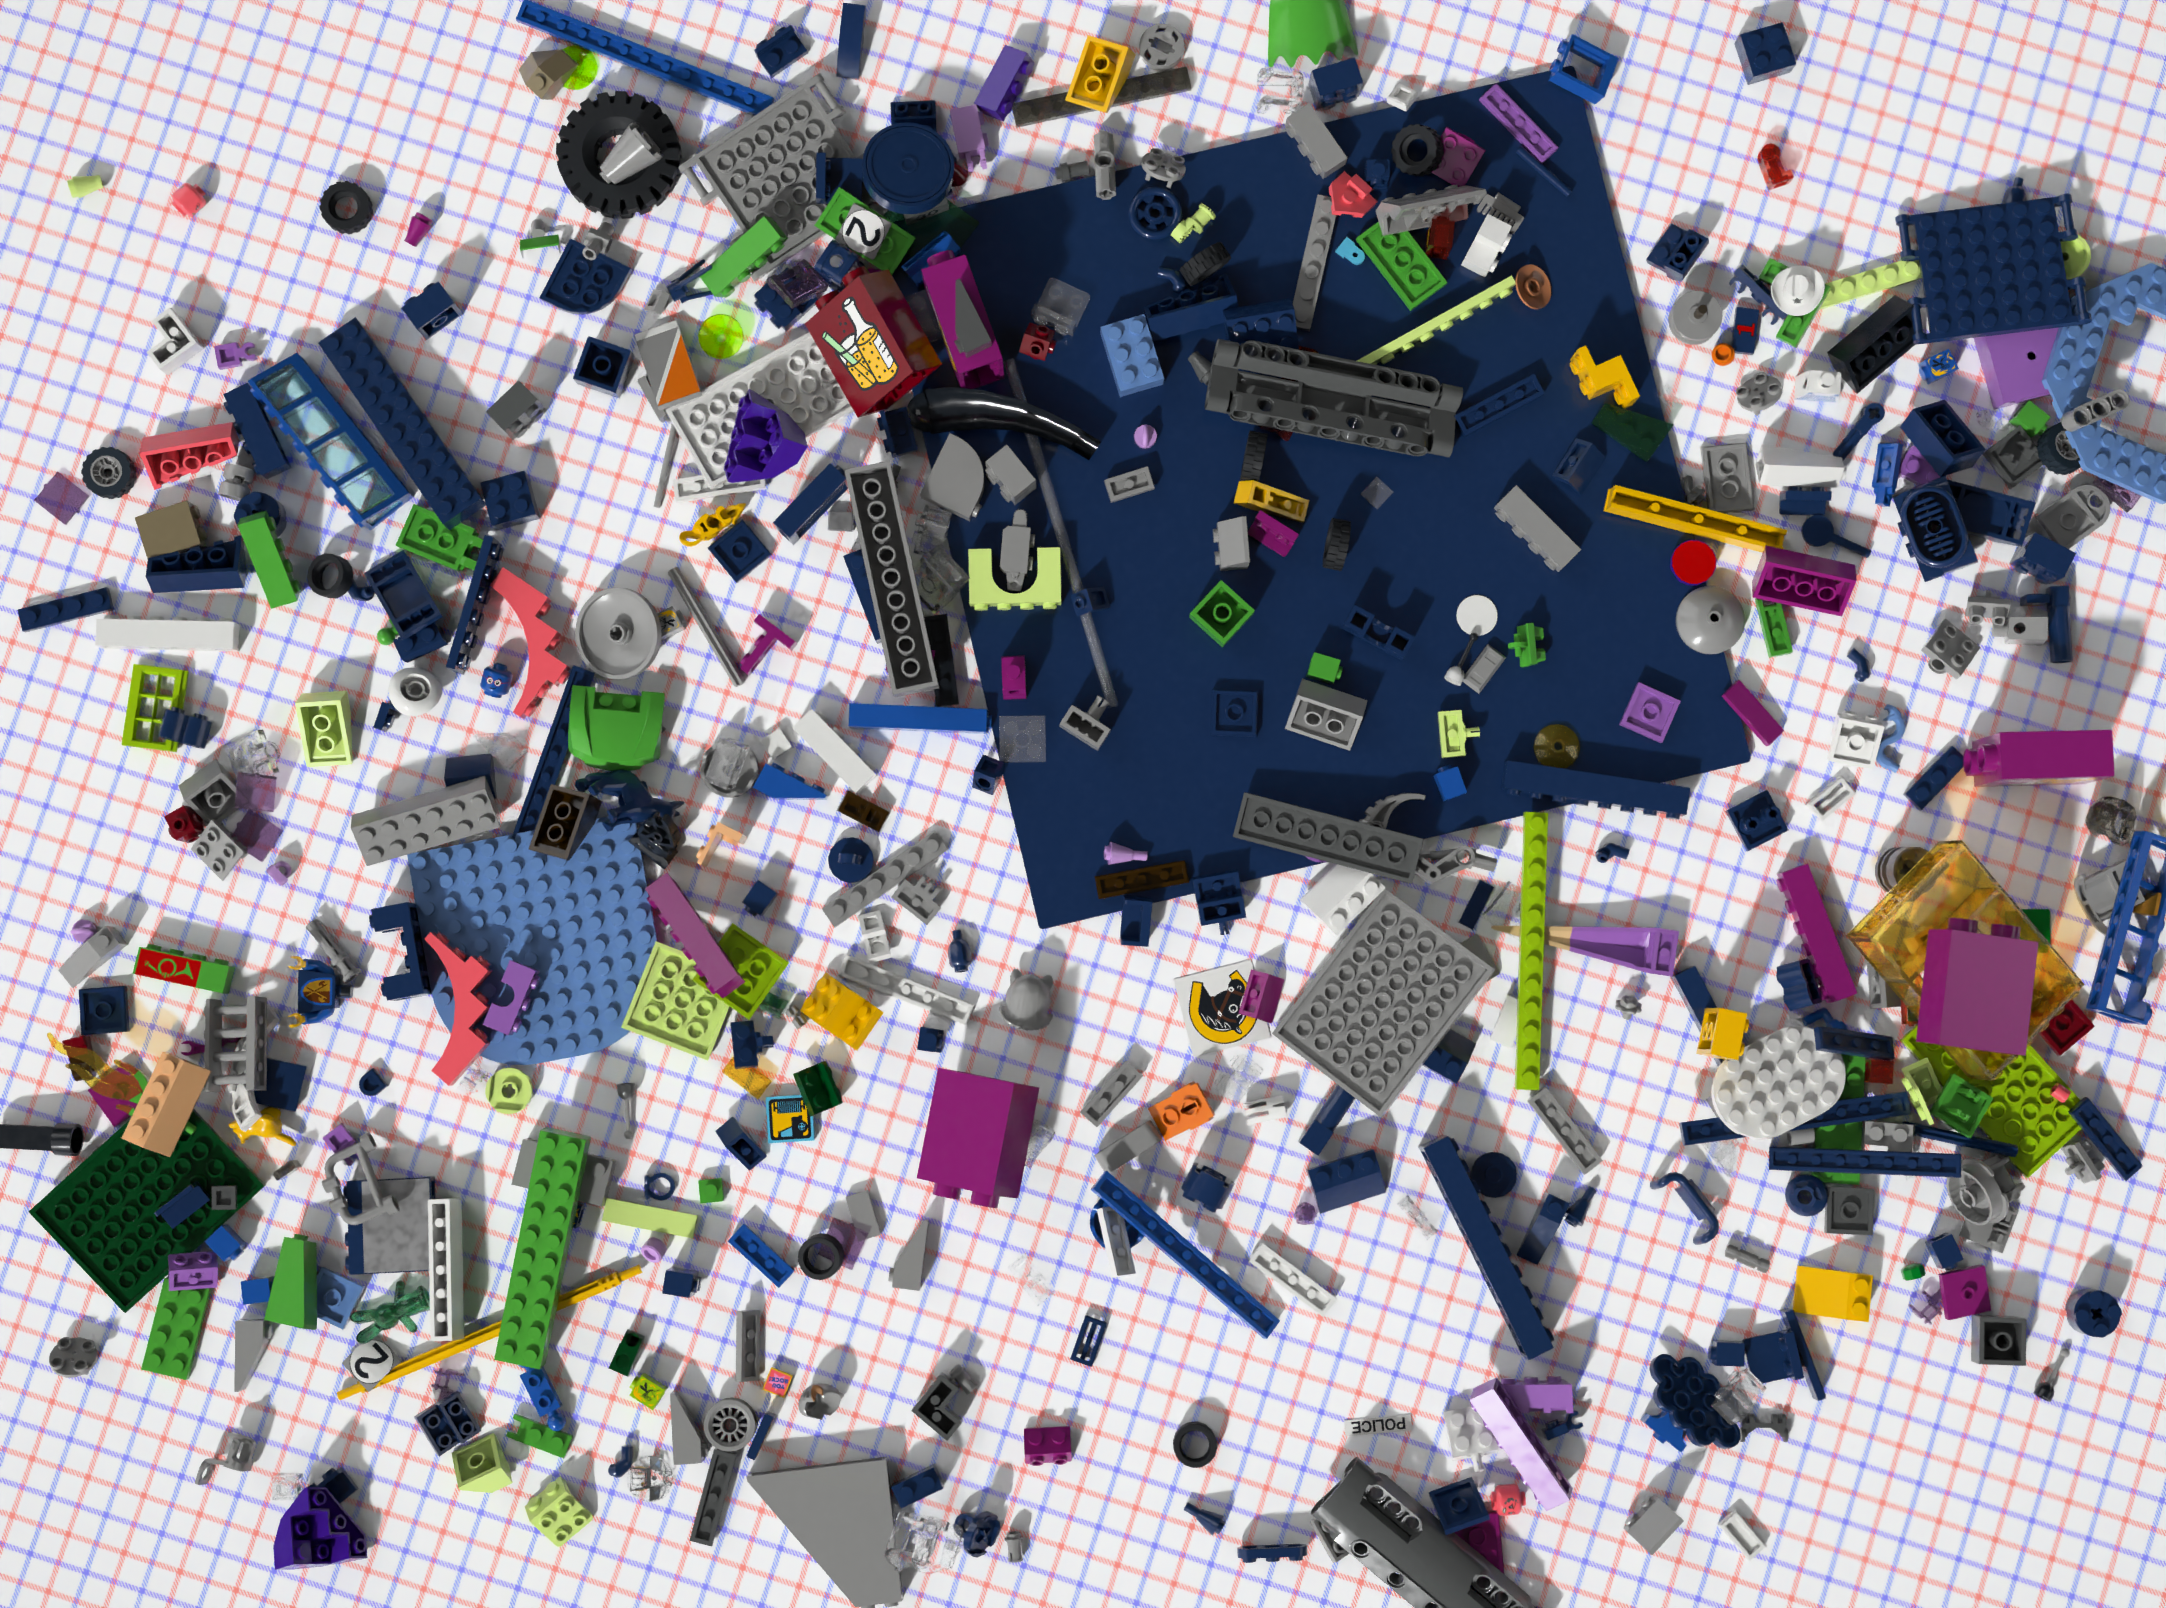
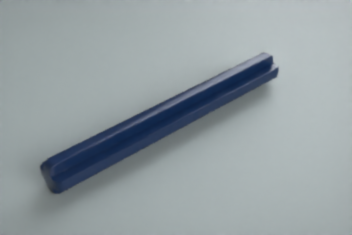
M1908 1121L1902 1122V1124H1914L1915 1136L2010 1157H2016L2018 1153V1146L1973 1135L1971 1138H1967L1959 1132Z

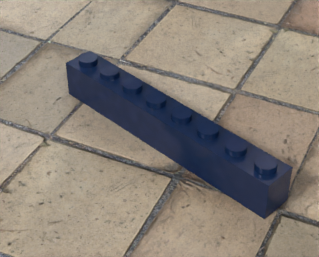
M1509 760L1504 762L1501 790H1507L1506 794L1520 796V792L1528 793L1529 798L1543 799V796L1552 797V801L1565 803L1566 799L1574 800L1575 805L1588 806L1589 803L1598 804L1597 808L1611 810V806L1620 807L1621 812L1627 813L1641 810L1643 815L1657 816V813L1666 814L1667 819L1679 820L1680 816L1687 815L1690 795L1689 787Z

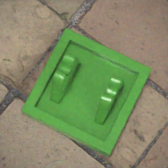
M1953 1073L1950 1074L1929 1112L1930 1115L1967 1138H1971L1991 1104L1993 1097Z

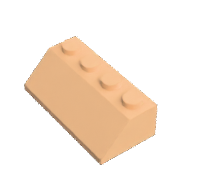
M162 1052L122 1139L142 1148L171 1157L211 1071L169 1052Z

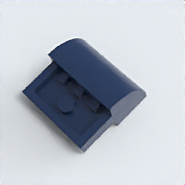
M1671 223L1647 257V264L1665 272L1667 277L1672 280L1682 281L1709 244V238L1691 229L1686 231Z

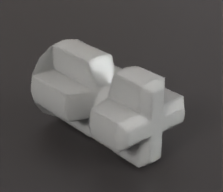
M793 1005L786 1010L785 1014L788 1017L794 1018L792 1023L798 1030L808 1021L802 1014H797L799 1009L796 1005Z

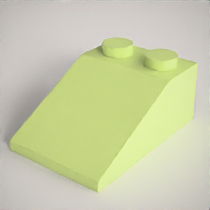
M347 691L302 693L295 702L306 766L318 767L352 764L351 710Z

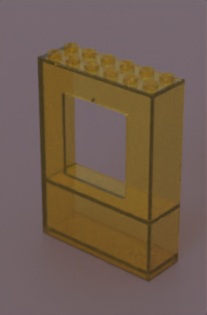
M1962 840L1939 841L1846 935L1918 1019L1923 978L1920 976V973L1924 970L1929 929H1947L1949 918L1978 921L1977 930L1981 934L1987 935L1991 933L1992 924L2021 927V940L2038 942L2027 1047L2033 1043V1038L2039 1032H2042L2049 1026L2048 1022L2054 1016L2059 1015L2070 1000L2079 995V990L2085 985ZM1940 1045L1965 1075L1971 1079L1996 1080L2002 1075V1070L2018 1058V1055Z

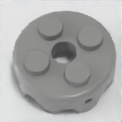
M732 740L717 741L702 757L700 776L705 785L719 796L726 798L739 797L747 793L754 786L758 778L759 765L757 758L752 750L742 742ZM734 763L737 770L734 775L728 776L724 773L726 764Z

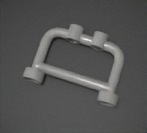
M370 1132L360 1136V1142L334 1153L325 1163L324 1170L327 1179L322 1181V1186L326 1193L332 1192L334 1200L329 1201L330 1208L334 1214L339 1213L342 1220L349 1225L362 1224L385 1212L392 1215L400 1211L394 1195L390 1194L383 1197L367 1154L377 1149L376 1142ZM357 1153L376 1207L359 1215L352 1216L348 1211V1203L340 1189L341 1184L335 1175L334 1166L337 1162Z

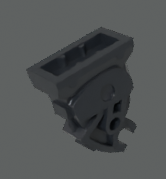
M657 811L652 818L646 820L637 829L628 842L665 870L678 853L676 848L678 846L677 843L681 839V834L677 825L668 814L661 818L660 812Z

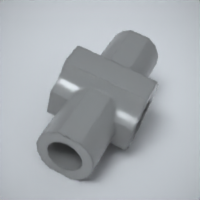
M601 223L597 230L592 227L589 229L584 241L583 255L585 258L595 260L599 253L605 255L608 253L613 241L612 234L614 233V227L610 223Z

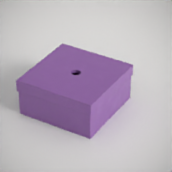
M2058 328L1974 338L1993 410L2027 402L2028 400L2051 396L2049 390H2045L2042 378Z

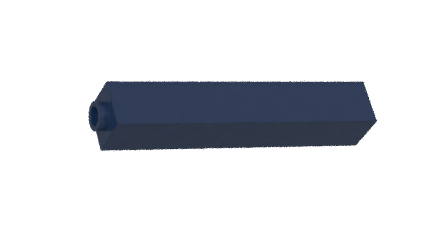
M1690 966L1673 975L1671 979L1700 1032L1705 1008H1717L1696 966ZM1714 1058L1718 1067L1724 1061L1723 1059Z

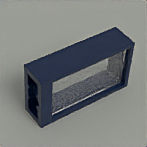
M829 463L773 522L777 531L793 546L848 489L845 471L839 465L834 467Z

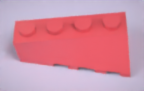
M233 422L143 437L140 455L152 486L156 490L161 488L162 484L169 481L173 483L180 480L181 476L197 473L203 467L208 465L214 466L237 456L239 438Z

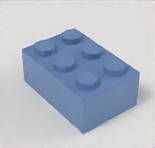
M1144 314L1100 327V334L1120 397L1163 385L1164 376Z

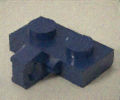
M754 1020L730 1022L734 1068L758 1067L757 1054L763 1053L762 1048H772L774 1046L773 1036H761L760 1032H755Z

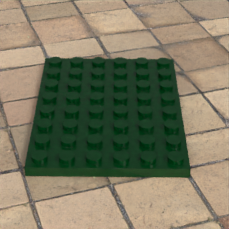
M193 1109L188 1122L195 1125L197 1129L193 1135L185 1130L183 1131L171 1157L142 1148L122 1139L129 1123L128 1121L28 1211L124 1313H127L169 1274V1254L194 1252L221 1225L266 1186L195 1109ZM196 1181L200 1183L211 1198L213 1185H237V1209L212 1210L211 1199L173 1229L161 1215L156 1216L154 1214Z

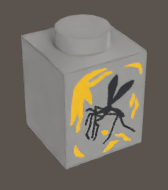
M671 606L657 613L661 624V641L685 630L682 623L686 622L680 610L676 611Z

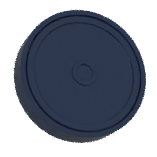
M917 123L890 125L876 133L865 148L862 160L864 185L870 196L879 205L890 211L900 214L926 212L940 204L952 186L954 175L952 151L944 138L927 126Z

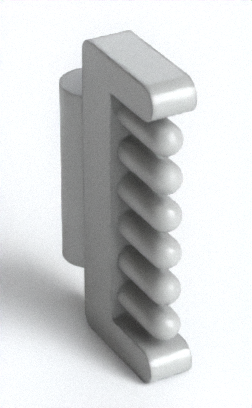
M1499 192L1495 198L1486 194L1477 207V212L1480 213L1482 211L1483 215H1486L1488 212L1489 215H1493L1495 218L1499 216V220H1503V222L1511 226L1514 224L1510 231L1511 234H1515L1524 220V217L1518 214L1521 206Z

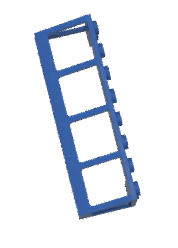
M2134 831L2086 1005L2088 1010L2125 1024L2147 1025L2152 1017L2150 1004L2142 1001V999L2146 995L2147 980L2153 970V958L2159 948V936L2165 926L2166 855L2157 886L2141 879L2151 845L2166 852V844H2164L2166 843V837L2148 831ZM2139 887L2154 893H2161L2162 895L2158 915L2148 917L2145 930L2129 924ZM2127 931L2138 934L2143 938L2133 974L2117 968ZM2115 975L2126 978L2131 982L2123 1013L2106 1008Z

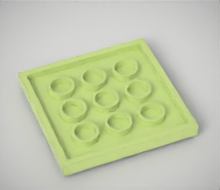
M655 941L621 1028L708 1061L729 1006L692 981L697 973L693 967L696 965L693 958L689 960L683 951Z

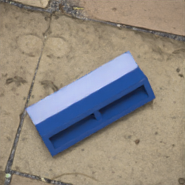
M943 231L902 265L901 268L917 287H920L924 283L921 269L929 267L927 262L929 257L947 250H952L956 256L961 252V249L946 231Z

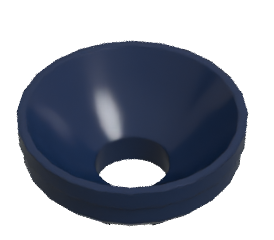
M1801 1174L1794 1177L1788 1183L1785 1190V1199L1787 1205L1794 1213L1806 1217L1814 1216L1825 1208L1828 1202V1190L1823 1181L1818 1177L1810 1174ZM1802 1190L1809 1191L1812 1195L1811 1202L1807 1204L1801 1203L1798 1199V1193Z

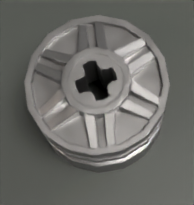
M1894 847L1884 851L1878 857L1875 865V877L1878 885L1889 894L1920 895L1927 892L1934 885L1937 878V864L1929 851L1921 847Z

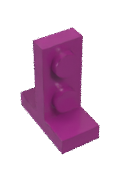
M760 614L754 619V623L767 632L765 636L762 634L756 640L754 651L751 654L748 652L740 662L742 664L740 669L749 677L777 641L791 651L797 645L792 638Z

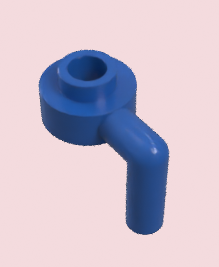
M1825 1007L1802 1018L1805 1026L1823 1018L1826 1027L1848 1030L1845 1023L1834 1019Z

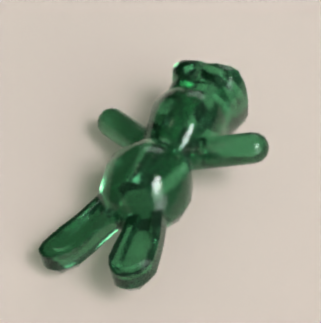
M399 1280L395 1285L394 1303L384 1302L376 1309L352 1313L350 1319L355 1324L374 1321L373 1324L358 1333L356 1341L359 1344H366L382 1330L394 1328L399 1323V1320L410 1332H416L418 1327L410 1316L430 1311V1295L427 1289L420 1285L412 1293L404 1295L405 1283Z

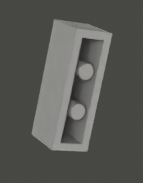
M1310 103L1287 117L1285 130L1291 138L1294 137L1296 139L1301 154L1304 157L1307 156L1312 162L1310 166L1316 175L1320 174L1324 179L1346 164V155Z

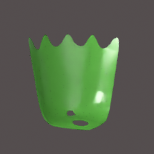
M1270 0L1268 65L1270 69L1274 66L1279 56L1285 59L1290 68L1295 65L1300 55L1307 56L1317 65L1326 51L1332 52L1340 61L1346 46L1350 47L1354 54L1358 56L1357 44L1344 0Z

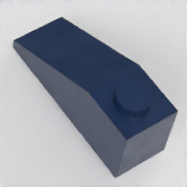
M1544 1192L1516 1255L1538 1265L1559 1228L1570 1203Z

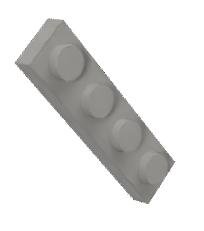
M1547 1087L1542 1088L1527 1100L1583 1175L1603 1161Z

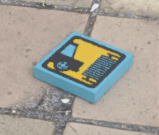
M801 1095L765 1097L768 1144L815 1140L814 1116L810 1117Z

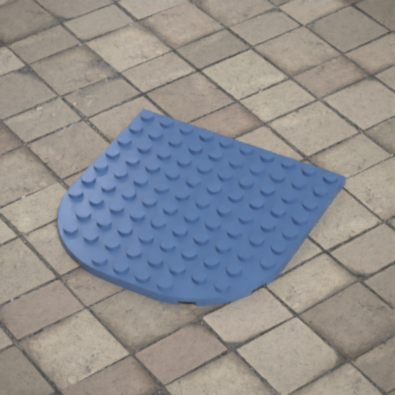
M609 816L597 818L595 824L569 861L529 850L535 830L516 833L515 839L511 838L513 835L511 834L407 855L430 989L437 1012L450 1033L454 1024L455 1012L453 987L446 967L437 952L424 939L430 932H435L436 934L441 932L450 940L448 944L453 949L458 947L467 955L466 960L470 956L478 958L481 955L490 963L489 968L493 972L475 991L476 994L481 992L489 999L487 1004L490 1006L492 1003L508 1006L514 999L512 987L501 982L510 960L540 971L538 974L540 977L539 984L535 990H531L529 995L531 1002L527 1011L523 1010L520 1016L522 1024L517 1033L514 1032L513 1035H506L484 1026L483 1023L487 1013L473 1028L475 1030L479 1028L488 1036L486 1040L490 1044L480 1055L486 1059L510 1065H531L600 1051L616 1043L631 1032L621 1028L654 943L655 941L658 942L652 906L646 899L649 897V894L645 890L648 887L643 855L639 849L628 842L638 829L637 823L620 824L615 826L612 831L607 832L603 826V821L608 820Z

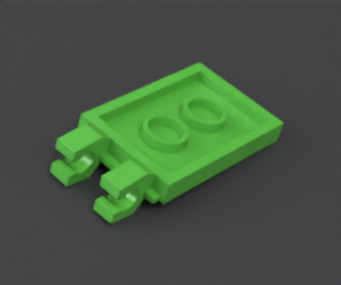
M413 504L396 546L458 572L460 570L464 571V568L474 571L477 561L469 557L474 547L481 549L483 539L478 537L479 533H477L476 529L462 523L449 530L442 524L435 512Z

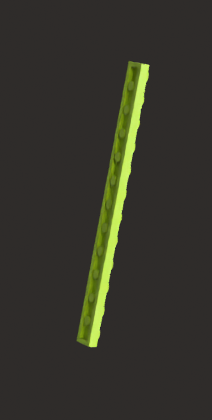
M1523 812L1514 1088L1518 1090H1539L1548 835V813Z

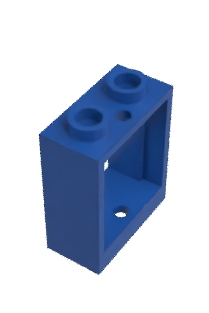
M1574 34L1570 35L1566 40L1563 39L1557 48L1558 57L1554 59L1549 71H1551V75L1548 81L1593 104H1597L1606 95L1619 58ZM1569 51L1600 67L1593 87L1562 71Z

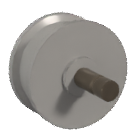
M1690 291L1682 295L1671 308L1668 316L1669 328L1675 338L1685 344H1702L1708 341L1719 329L1723 318L1722 308L1717 299L1711 294L1704 291Z

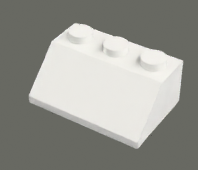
M1336 864L1300 901L1331 934L1337 936L1386 888L1372 873Z

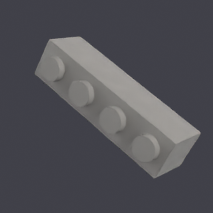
M1517 485L1494 507L1497 517L1503 522L1507 521L1513 527L1512 531L1519 538L1523 537L1529 543L1528 547L1535 554L1539 553L1545 559L1544 563L1553 571L1556 569L1559 572L1581 550Z

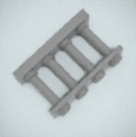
M247 996L246 1005L222 1006V1000L206 999L204 1007L205 1052L203 1060L205 1068L210 1070L211 1074L204 1086V1091L221 1092V1085L246 1084V1090L266 1091L267 998ZM247 1014L246 1028L222 1029V1015ZM246 1037V1051L222 1052V1038ZM246 1060V1074L221 1075V1061Z

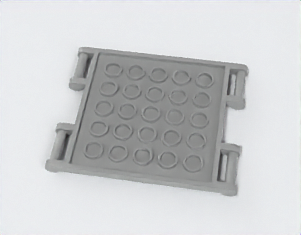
M821 73L812 77L678 167L681 174L686 175L700 196V202L703 206L710 204L719 197L743 233L729 243L730 246L763 216L772 217L788 237V240L784 242L785 246L779 252L772 253L767 258L768 261L760 269L755 268L751 272L754 282L826 235V233L814 226L828 205L817 204L816 153H826V158H856L832 122L844 115L846 110L835 100L823 82L825 79ZM813 87H817L832 111L827 114L811 91ZM861 154L857 158H861L863 160V154ZM695 165H698L714 190L709 193L692 170ZM862 177V203L870 206L876 201L868 193Z

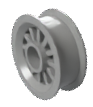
M733 1397L724 1398L716 1402L709 1409L704 1420V1432L708 1441L715 1448L727 1452L737 1451L745 1447L753 1438L757 1428V1418L753 1408L744 1400ZM724 1408H729L728 1414ZM733 1408L737 1409L735 1414H733ZM719 1411H721L723 1417L720 1416V1415L717 1414V1413H718ZM741 1411L744 1415L738 1417V1414ZM714 1418L721 1422H714ZM730 1418L736 1422L735 1430H728L725 1427L726 1419ZM723 1432V1435L720 1438L717 1434ZM738 1432L741 1433V1434L744 1435V1436H743L742 1438H740ZM732 1434L734 1435L736 1441H732ZM726 1435H728V1441L724 1440Z

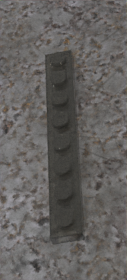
M1187 66L1126 79L1111 108L1191 91L1192 87ZM1068 92L1013 103L1012 106L1016 128L1097 110L1066 101Z

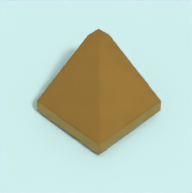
M2146 893L2143 896L2145 901L2134 906L2132 913L2144 916H2157L2161 893Z

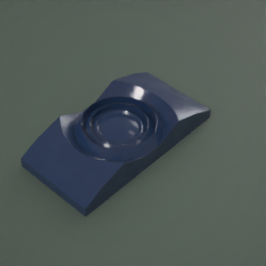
M1948 480L1968 534L1977 535L1997 543L2023 546L2036 502ZM1931 521V523L1941 526L1940 522Z
M404 550L364 573L402 640L443 617Z

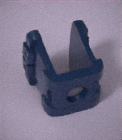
M832 239L816 262L813 275L827 287L829 285L830 289L841 292L845 288L842 278L849 273L852 267L859 268L865 266V264L859 261L858 258L860 256L840 246L839 242ZM836 255L843 260V264L840 267H833L830 264V259Z

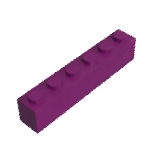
M1803 864L1778 873L1777 886L1780 892L1785 894V907L1788 913L1793 915L1795 921L1793 922V928L1796 934L1801 936L1803 942L1801 949L1805 957H1809L1813 966L1815 978H1817L1820 986L1822 1000H1825L1826 1003H1833L1858 994L1809 865Z
M665 873L645 888L649 894V897L646 899L654 909L658 907L661 912L658 915L665 926H671L673 930L670 931V934L677 943L682 942L684 948L681 950L689 960L693 958L696 963L693 966L701 978L703 976L706 977L708 982L705 985L713 995L717 993L720 997L724 998L745 983L679 885L668 873Z

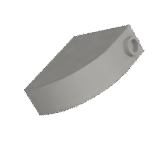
M950 433L925 482L920 497L970 522L972 517L976 518L982 507L979 502L984 491L983 467L975 450L967 442Z

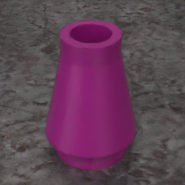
M416 212L415 216L412 215L404 241L417 247L418 243L432 228L433 220Z

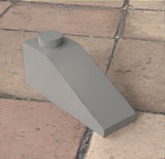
M104 926L89 938L58 971L68 984L74 988L128 944L115 927Z
M924 1219L896 1261L894 1268L890 1267L888 1281L892 1282V1288L920 1291L929 1226L928 1219Z
M240 1319L235 1321L234 1392L246 1389L269 1343V1339L272 1338L273 1328L267 1320Z
M673 1391L670 1394L673 1464L702 1463L704 1457H708V1444L703 1442V1435L678 1391Z

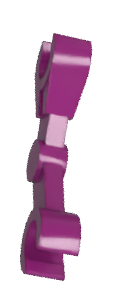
M241 1037L234 1040L222 1038V1047L229 1043H237ZM190 1040L181 1043L191 1046L190 1052H181L185 1056L205 1052V1045Z

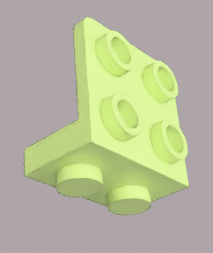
M1924 1058L1902 1068L1904 1078L1901 1081L1906 1091L1909 1092V1099L1921 1120L1926 1119L1928 1124L1932 1125L1934 1122L1927 1106L1936 1101L1942 1089L1928 1058Z
M561 1476L555 1481L550 1482L540 1494L531 1498L524 1506L529 1522L557 1547L564 1545L593 1520L592 1513L571 1495L567 1482Z

